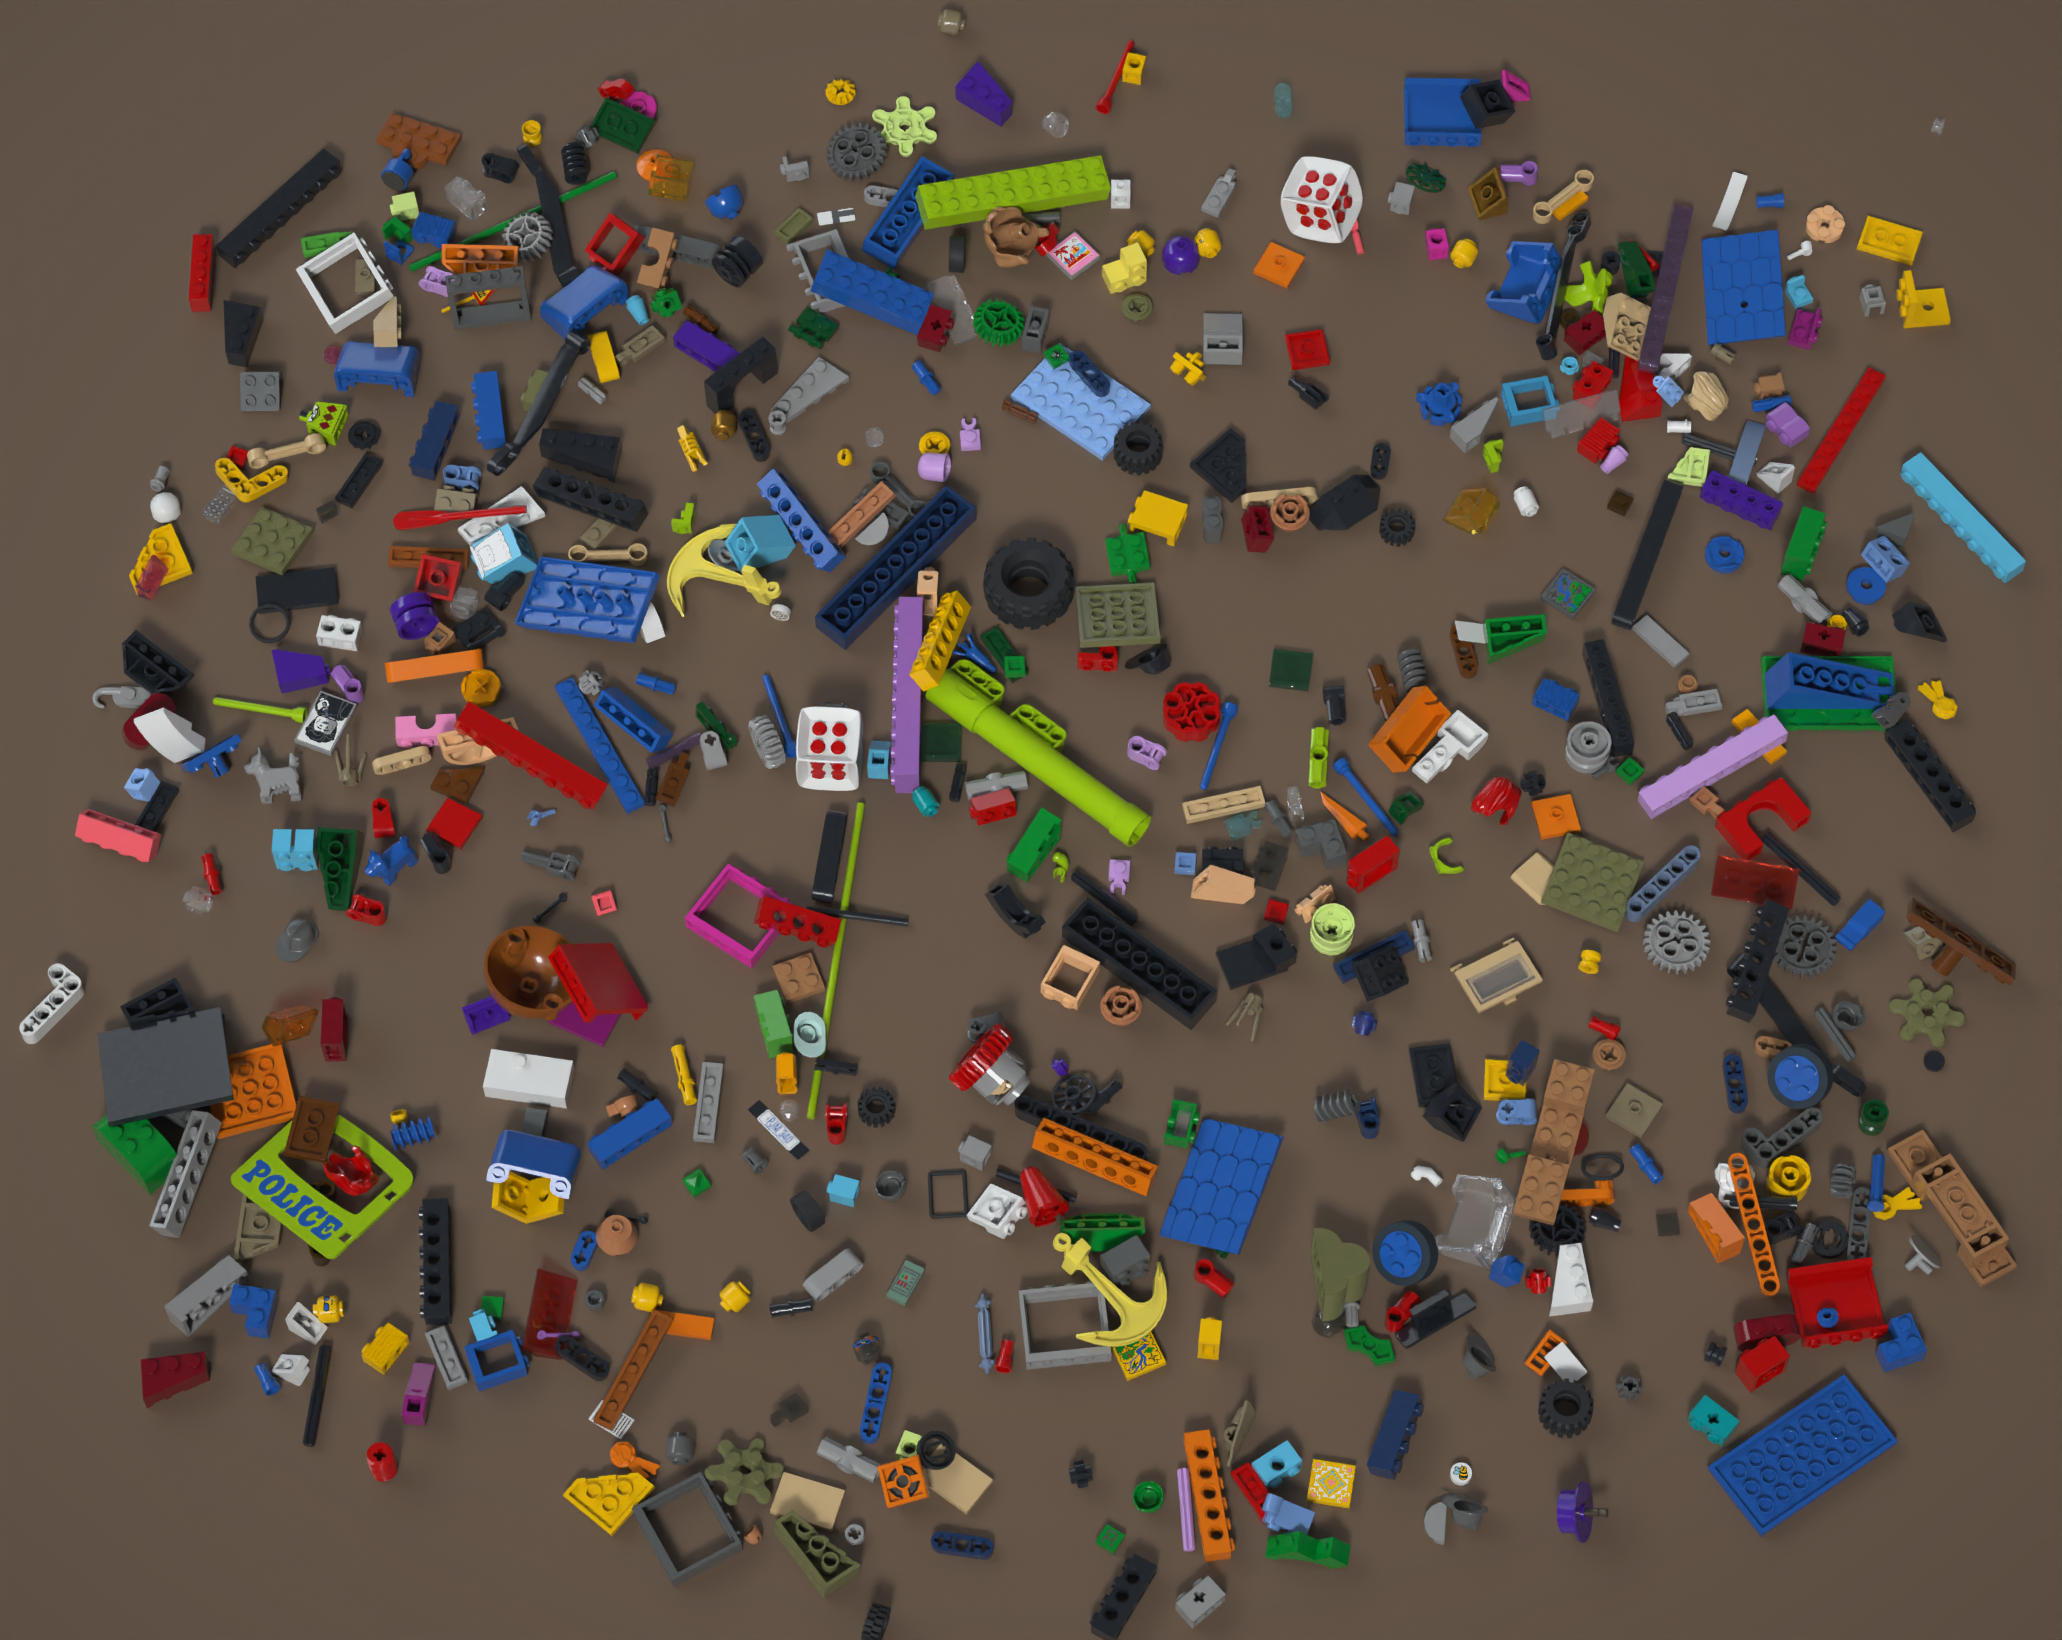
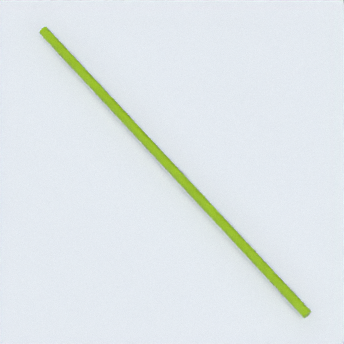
M861 802L857 803L841 900L840 910L848 911L864 815L865 804ZM839 918L841 919L836 943L834 944L822 1018L826 1029V1046L847 919ZM826 1046L824 1052L818 1058H825ZM814 1070L807 1111L808 1119H815L822 1071Z

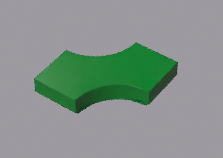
M1365 1325L1343 1329L1348 1352L1357 1351L1367 1355L1373 1362L1374 1367L1395 1362L1390 1340H1381L1369 1334Z

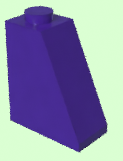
M277 649L272 650L281 694L328 683L327 676L330 675L328 663L324 664L323 657Z

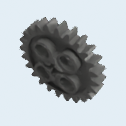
M852 123L850 129L845 126L844 132L838 130V136L832 135L834 141L828 142L830 147L826 148L828 152L826 158L829 167L839 178L843 176L846 181L850 177L852 182H854L855 177H858L859 181L862 180V176L869 179V173L871 172L875 175L874 169L880 170L879 163H885L883 157L887 156L885 150L888 148L881 132H877L875 127L870 128L869 124L863 127L862 123L855 127L854 123Z
M1798 915L1795 921L1788 918L1787 924H1784L1773 962H1780L1778 969L1786 968L1784 974L1791 971L1793 978L1796 974H1799L1800 979H1803L1804 975L1807 974L1808 978L1811 979L1813 973L1819 977L1820 971L1826 973L1827 967H1832V961H1835V953H1837L1838 949L1835 947L1837 940L1832 939L1834 932L1827 933L1829 926L1821 927L1822 920L1815 923V917H1813L1811 921H1808L1806 915L1803 920H1800ZM1809 932L1810 936L1801 962H1797L1806 933ZM1798 933L1801 937H1795L1793 934ZM1812 940H1818L1821 943L1815 944ZM1786 951H1793L1795 954L1790 955ZM1811 957L1815 961H1808L1806 958Z

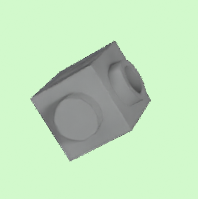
M1396 182L1394 192H1390L1388 203H1391L1390 211L1409 215L1415 186Z

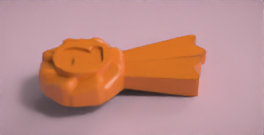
M617 1442L610 1450V1461L618 1468L629 1467L632 1473L638 1472L646 1480L650 1477L645 1471L656 1476V1470L660 1468L658 1464L637 1457L635 1448L629 1442Z

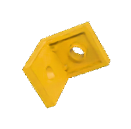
M1903 271L1902 279H1899V289L1896 290L1897 301H1900V316L1904 320L1903 327L1915 328L1949 325L1951 319L1944 288L1915 290L1912 271ZM1929 305L1932 307V310L1927 311L1923 306Z
M510 1171L508 1178L504 1182L494 1183L491 1208L528 1224L563 1214L565 1198L557 1197L551 1192L550 1178L541 1177L527 1180Z

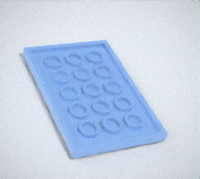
M1061 344L1063 349L1070 356V354L1073 351H1071L1070 349ZM1045 358L1011 394V399L1028 408L1030 412L1031 410L1037 412L1040 419L1102 461L1114 449V437L1118 434V430L1120 428L1123 429L1125 424L1131 425V422L1134 421L1137 424L1151 409V404L1104 372L1102 373L1110 381V392L1105 397H1098L1073 371L1069 362L1053 370ZM1088 370L1084 373V375L1087 377H1093L1095 373L1091 370ZM1098 384V388L1101 387V388L1105 389V385H1104V386H1100V385Z

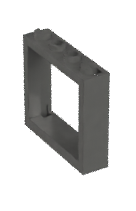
M523 266L445 276L454 330L531 320ZM520 286L522 301L459 309L456 307L454 294Z
M701 1471L632 1508L634 1518L673 1587L743 1550L742 1542L744 1540L738 1530L734 1531L731 1526L734 1523L728 1512L724 1513L721 1508L723 1506L721 1498L718 1494L714 1496L711 1490L713 1488L711 1481L706 1477L704 1478ZM700 1487L731 1544L677 1572L646 1515Z

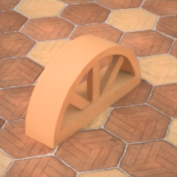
M514 717L501 720L518 730ZM457 730L437 734V741L443 757L449 763L470 765L497 756L488 747L478 745L473 738L468 735L464 736L458 733Z

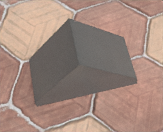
M1912 513L1877 526L1875 538L1885 536L1894 546L1903 548L1914 520V514Z

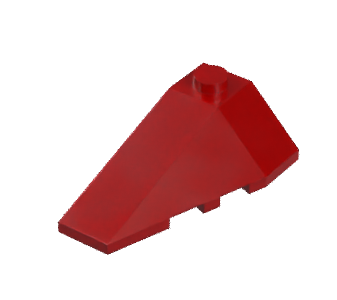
M1645 349L1641 350L1639 361L1625 355L1618 402L1622 422L1660 417L1663 404L1661 396L1656 392L1658 388L1653 384L1655 376Z

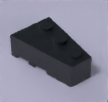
M223 300L225 352L228 364L248 367L264 320L261 307Z
M176 977L120 1006L129 1026L195 1012Z

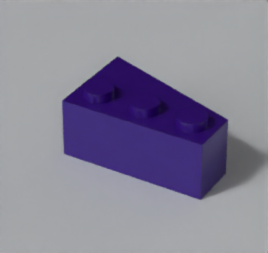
M977 61L955 86L956 100L1002 127L1012 115V101Z

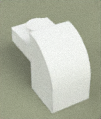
M650 602L640 629L641 636L646 643L665 637L662 624L652 602Z

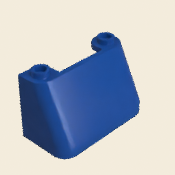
M1512 241L1506 253V257L1511 265L1500 291L1491 290L1487 294L1485 301L1492 310L1529 323L1539 324L1542 322L1553 298L1561 257L1553 243Z
M596 265L589 266L585 269L584 273L552 298L545 300L541 304V318L562 338L566 339V336L571 331L579 332L581 330L583 332L585 330V323L609 304L615 306L618 302L623 306L626 300L629 299L627 284L621 278Z
M346 342L342 347L334 371L337 391L347 392L349 385L356 387V382L393 385V389L398 391V388L402 389L404 396L414 397L421 360L420 352L412 345L374 347L372 343Z
M505 1130L499 1135L486 1181L502 1183L508 1178L510 1170L550 1178L551 1192L557 1197L569 1199L575 1185L581 1151L576 1145L514 1130Z

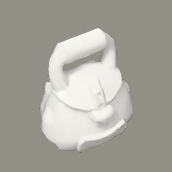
M1719 1163L1715 1169V1178L1720 1186L1718 1199L1723 1208L1739 1209V1207L1730 1206L1729 1200H1724L1725 1194L1731 1195L1735 1194L1728 1163ZM1731 1163L1736 1169L1742 1168L1744 1165ZM1749 1165L1751 1177L1754 1181L1755 1171H1753L1752 1165ZM1740 1179L1737 1181V1186L1741 1189H1746L1749 1183L1745 1179Z

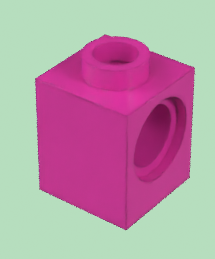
M1434 228L1426 231L1425 246L1428 260L1448 258L1449 246L1445 228Z

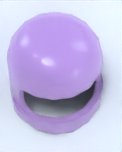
M924 453L918 462L919 476L924 480L946 482L951 470L949 454Z

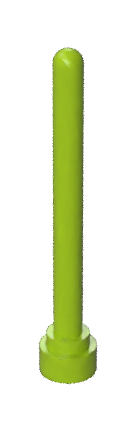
M218 697L213 699L214 705L292 717V720L298 723H304L308 714L307 708L299 706L292 710Z

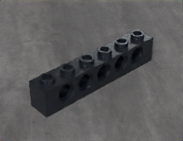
M544 467L533 484L537 497L638 532L648 516V511L643 501L631 499L623 493L617 494L606 487L595 486L589 481L578 480L572 475L561 474L556 469L550 470Z
M1604 639L1585 642L1582 656L1603 726L1611 736L1612 744L1610 750L1612 756L1631 755L1635 742Z
M1905 720L1888 729L1884 740L1951 831L1955 832L1972 823L1976 815L1974 805L1967 801L1963 790L1956 786L1951 774L1941 766L1940 759L1933 755L1928 743L1918 735L1917 728L1911 725L1908 720ZM1939 789H1945L1947 792H1942ZM1951 804L1957 805L1958 808L1952 807Z
M1767 899L1762 905H1758L1755 911L1756 922L1752 923L1749 934H1751L1750 941L1747 940L1743 948V952H1746L1744 959H1740L1737 970H1740L1738 977L1735 976L1731 988H1734L1732 995L1729 994L1725 1006H1728L1726 1014L1748 1023L1754 1018L1788 915V907ZM1764 921L1768 922L1771 927H1767ZM1758 939L1763 940L1765 945L1760 944ZM1752 957L1757 958L1759 963L1754 962ZM1746 975H1750L1754 981H1750ZM1741 993L1746 994L1748 999H1744Z
M448 1198L423 1199V1207H419V1219L423 1220V1227H419V1238L423 1239V1246H419L420 1259H423V1266L419 1268L420 1279H423V1286H420V1298H424V1305H420V1317L424 1318L426 1325L452 1324L450 1204ZM433 1220L439 1221L436 1225H430V1222ZM434 1239L440 1240L435 1245L430 1244ZM433 1259L440 1260L437 1264H430ZM433 1279H440L437 1284L430 1283ZM435 1298L440 1299L436 1304L430 1303Z

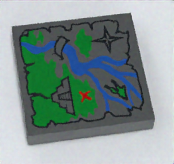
M1563 568L1543 592L1540 600L1573 620L1594 595L1596 589Z

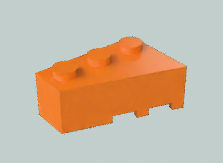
M1710 1193L1690 1202L1687 1212L1716 1262L1719 1264L1740 1254L1745 1237L1723 1209L1719 1199Z

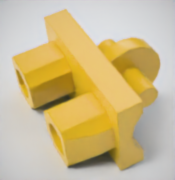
M1176 352L1173 355L1175 360L1170 367L1171 371L1179 376L1184 369H1187L1189 372L1184 377V380L1191 386H1194L1199 380L1204 381L1206 376L1203 374V371L1196 367L1198 365L1201 368L1204 365L1201 361L1202 354L1196 352L1193 355L1188 352L1186 355L1190 359L1188 361Z

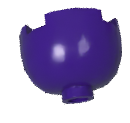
M1186 236L1171 238L1166 242L1162 251L1164 267L1176 275L1188 271L1189 273L1193 272L1200 262V254L1196 242Z

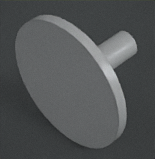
M1916 1235L1909 1237L1912 1247L1917 1252L1905 1265L1909 1271L1918 1266L1928 1275L1933 1270L1931 1266L1935 1268L1942 1266V1262L1936 1252L1924 1240Z

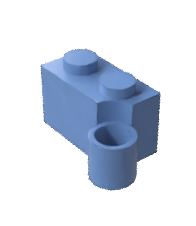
M1267 1493L1262 1507V1511L1265 1512L1262 1522L1266 1523L1267 1528L1279 1532V1529L1287 1533L1301 1531L1307 1534L1315 1512L1283 1500V1498L1277 1495Z

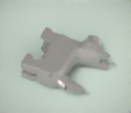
M258 747L257 755L251 758V762L244 765L246 773L253 774L256 777L261 791L260 799L263 804L272 803L273 794H282L283 791L287 792V790H289V795H292L291 801L302 800L301 781L298 774L299 758L295 757L293 753H290L288 767L270 768L268 760L262 754L260 747Z

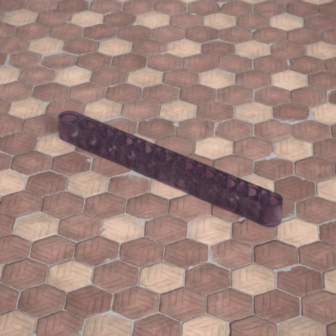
M1680 204L1674 205L1638 371L1653 374L1658 372L1694 207Z

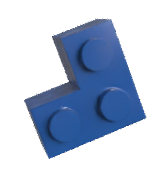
M234 1284L229 1301L232 1313L248 1315L245 1324L248 1336L269 1339L279 1301L276 1291Z
M1911 1313L1890 1319L1888 1332L1892 1340L1879 1344L1876 1351V1356L1883 1372L1921 1361L1927 1352Z

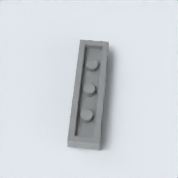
M702 1062L693 1134L694 1142L714 1143L724 1069L722 1063Z

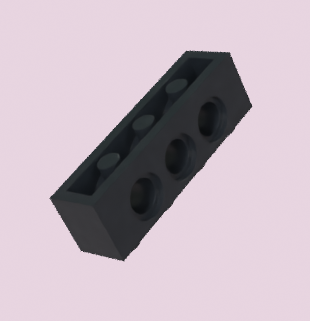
M1135 1553L1131 1559L1128 1558L1122 1567L1124 1572L1121 1577L1117 1576L1111 1586L1113 1588L1110 1595L1106 1594L1100 1604L1102 1606L1100 1612H1095L1089 1622L1091 1624V1633L1103 1640L1118 1639L1157 1574V1565ZM1136 1577L1139 1581L1133 1584L1128 1582L1127 1579ZM1125 1595L1128 1599L1121 1602L1117 1600V1596ZM1108 1613H1114L1117 1615V1617L1113 1620H1109L1106 1618V1615Z

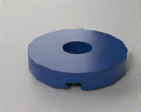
M1719 536L1713 538L1707 545L1705 560L1714 571L1731 573L1741 567L1744 561V548L1739 541L1733 540L1732 537ZM1726 551L1730 556L1722 557L1719 553Z
M1861 567L1849 575L1846 590L1855 602L1871 605L1883 598L1886 591V582L1873 568ZM1868 583L1870 584L1871 588L1864 589L1862 588L1861 584Z

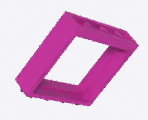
M727 864L686 915L685 925L752 969L779 935L778 931L770 929L752 952L700 919L730 880L760 899L763 896H767L790 904L792 903L789 902L788 898L779 896L773 888L763 886L757 878L744 874L741 868L737 869Z

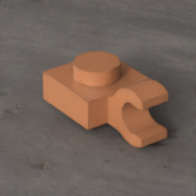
M1705 786L1690 798V803L1704 815L1709 811L1716 821L1718 815L1725 811L1717 805L1719 798Z

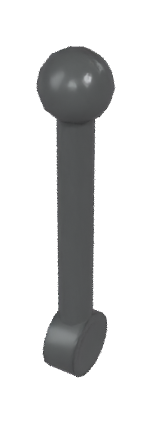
M660 805L658 811L662 816L665 833L664 841L669 843L672 838L668 833L665 816L666 806Z

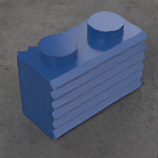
M419 212L411 231L413 239L418 243L424 244L427 242L437 248H442V244L452 243L457 228L454 220Z
M1544 678L1533 697L1532 705L1569 721L1579 703L1580 695L1572 688L1562 687L1555 680Z

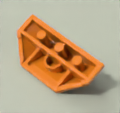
M442 244V264L453 275L518 266L519 246Z

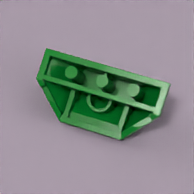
M1125 1213L1078 1214L1067 1219H1060V1233L1067 1234L1073 1245L1083 1238L1092 1247L1091 1253L1109 1251L1136 1235L1140 1238L1145 1233L1144 1217H1136Z

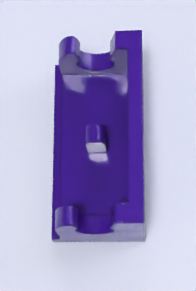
M492 996L462 1007L464 1018L472 1035L510 1020L508 1012L501 1008Z

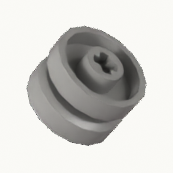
M1590 721L1581 722L1569 731L1565 747V758L1570 767L1578 772L1587 774L1595 773L1606 765L1612 744L1611 736L1607 729L1598 723Z

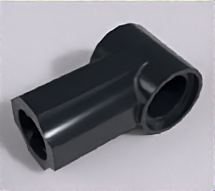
M510 572L497 587L492 586L486 592L484 600L497 610L503 611L509 605L511 597L524 583L516 573Z
M1344 686L1323 687V701L1327 707L1329 724L1336 726L1345 723Z
M436 832L425 834L420 839V842L433 864L434 870L439 874L447 873L451 869L448 852L444 849Z

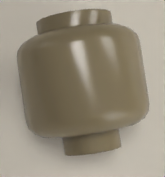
M945 9L943 12H940L937 27H940L942 33L957 35L959 30L963 31L965 19H962L960 11Z

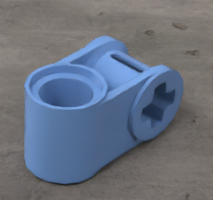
M448 465L443 469L444 485L454 486L455 490L469 488L477 492L479 490L478 479L482 471L473 466Z
M1533 1099L1503 1100L1498 1106L1496 1119L1503 1125L1537 1123L1536 1101Z

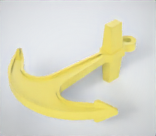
M722 524L720 527L697 535L687 542L674 557L667 575V589L673 604L680 612L682 618L685 617L682 589L684 584L694 577H704L744 586L748 592L752 593L758 603L768 606L772 599L780 596L781 588L777 582L768 583L754 567L744 565L741 570L743 575L724 567L717 566L703 558L704 552L710 543L714 540L727 538L737 524Z
M1059 1233L1053 1240V1247L1057 1251H1064L1065 1259L1061 1267L1070 1276L1077 1270H1082L1115 1308L1121 1318L1120 1327L1114 1331L1076 1334V1338L1096 1345L1118 1347L1132 1344L1148 1335L1161 1319L1166 1307L1167 1287L1161 1262H1157L1153 1279L1152 1298L1144 1303L1135 1302L1089 1263L1088 1254L1092 1247L1083 1238L1073 1245L1067 1234ZM1059 1240L1064 1241L1065 1244H1060Z

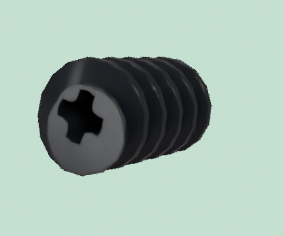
M580 142L568 143L561 149L565 181L571 185L585 183L588 170L584 145Z

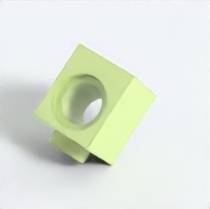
M414 192L392 196L393 204H390L392 216L396 215V218L401 222L417 218L419 210Z
M905 1430L896 1451V1460L917 1455V1444L923 1436ZM909 1447L915 1449L911 1454L906 1453L904 1450Z

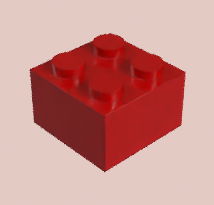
M422 554L413 593L423 592L430 595L433 599L455 603L464 564Z
M1775 1336L1770 1339L1764 1338L1757 1344L1756 1348L1753 1350L1749 1348L1740 1354L1735 1373L1751 1393L1783 1373L1790 1355Z

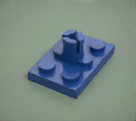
M238 734L232 735L205 750L204 753L198 754L182 763L180 766L184 772L190 771V773H194L204 767L202 763L207 762L215 778L230 771L220 753L223 751L229 753L237 749L241 739Z

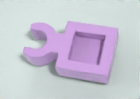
M963 418L961 421L963 430H960L961 451L981 450L979 429H976V419L972 418V424L967 425L965 418Z
M1110 859L1108 881H1113L1110 886L1111 894H1114V889L1119 887L1122 889V895H1125L1126 885L1124 882H1129L1130 861Z

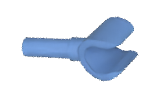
M555 809L545 812L532 810L527 820L532 819L530 825L537 826L541 818L555 814L556 811Z

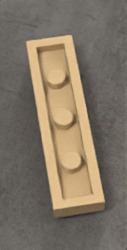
M1261 786L1184 802L1182 803V809L1186 823L1190 824L1262 808L1266 803Z

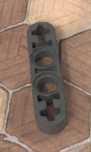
M1865 1187L1857 1188L1852 1196L1846 1260L1854 1259L1855 1247H1859L1858 1259L1866 1258L1871 1211L1867 1208V1204L1870 1202V1190ZM1860 1194H1863L1865 1198L1863 1207L1859 1206ZM1855 1213H1863L1866 1217L1865 1221H1857L1854 1217ZM1854 1232H1861L1864 1239L1857 1241L1853 1238L1852 1234Z

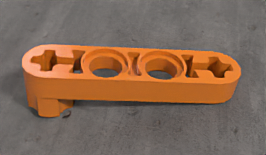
M1595 1181V1189L1563 1190L1560 1206H1564L1566 1202L1568 1207L1610 1205L1615 1202L1613 1181Z

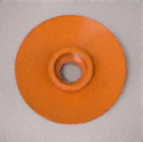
M652 149L644 152L638 158L636 166L639 175L643 179L659 182L667 179L673 173L675 165L673 157L668 152L661 149Z

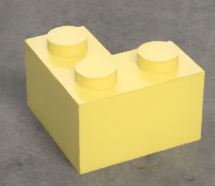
M1138 243L1121 248L1120 260L1102 265V277L1111 294L1122 292L1133 286H1140L1146 282L1147 260Z

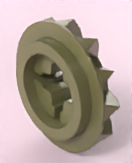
M1132 294L1123 300L1121 309L1123 315L1128 320L1132 319L1135 322L1138 320L1144 321L1146 317H1150L1152 303L1149 298L1142 294ZM1134 305H1135L1137 308L1140 307V312H1139V311L1137 312V310H1134Z

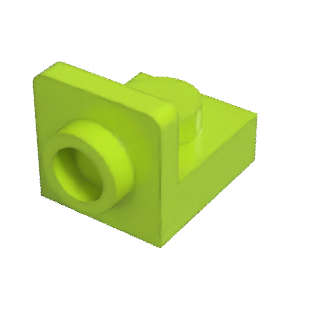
M1502 439L1497 441L1491 440L1484 444L1482 455L1491 473L1498 472L1501 463L1500 453L1504 444Z
M686 503L685 510L681 511V519L671 520L673 532L679 534L692 533L696 514L694 503Z

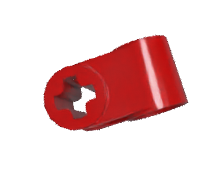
M384 798L375 799L371 806L375 839L395 836L389 802Z
M358 894L353 895V902L345 912L346 916L352 920L374 926H381L387 921V914L381 902Z
M844 1103L843 1106H830V1104H826L827 1137L829 1142L835 1145L843 1143L846 1139L847 1103ZM834 1130H840V1131H841V1132H839V1133H832V1131H834Z

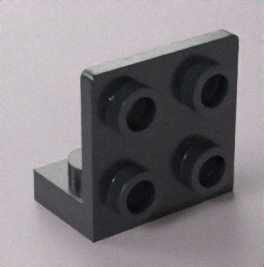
M1390 946L1351 964L1367 1002L1385 996L1409 983L1394 946Z

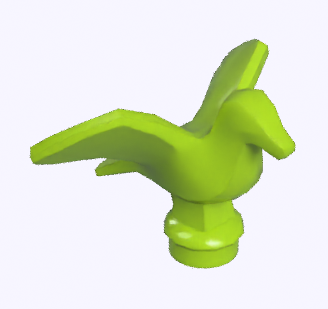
M1591 261L1580 265L1584 274V283L1582 285L1567 286L1565 300L1572 307L1592 301V310H1596L1600 315H1603V306L1608 297L1607 287L1611 285L1613 277L1604 268L1596 275L1593 272Z

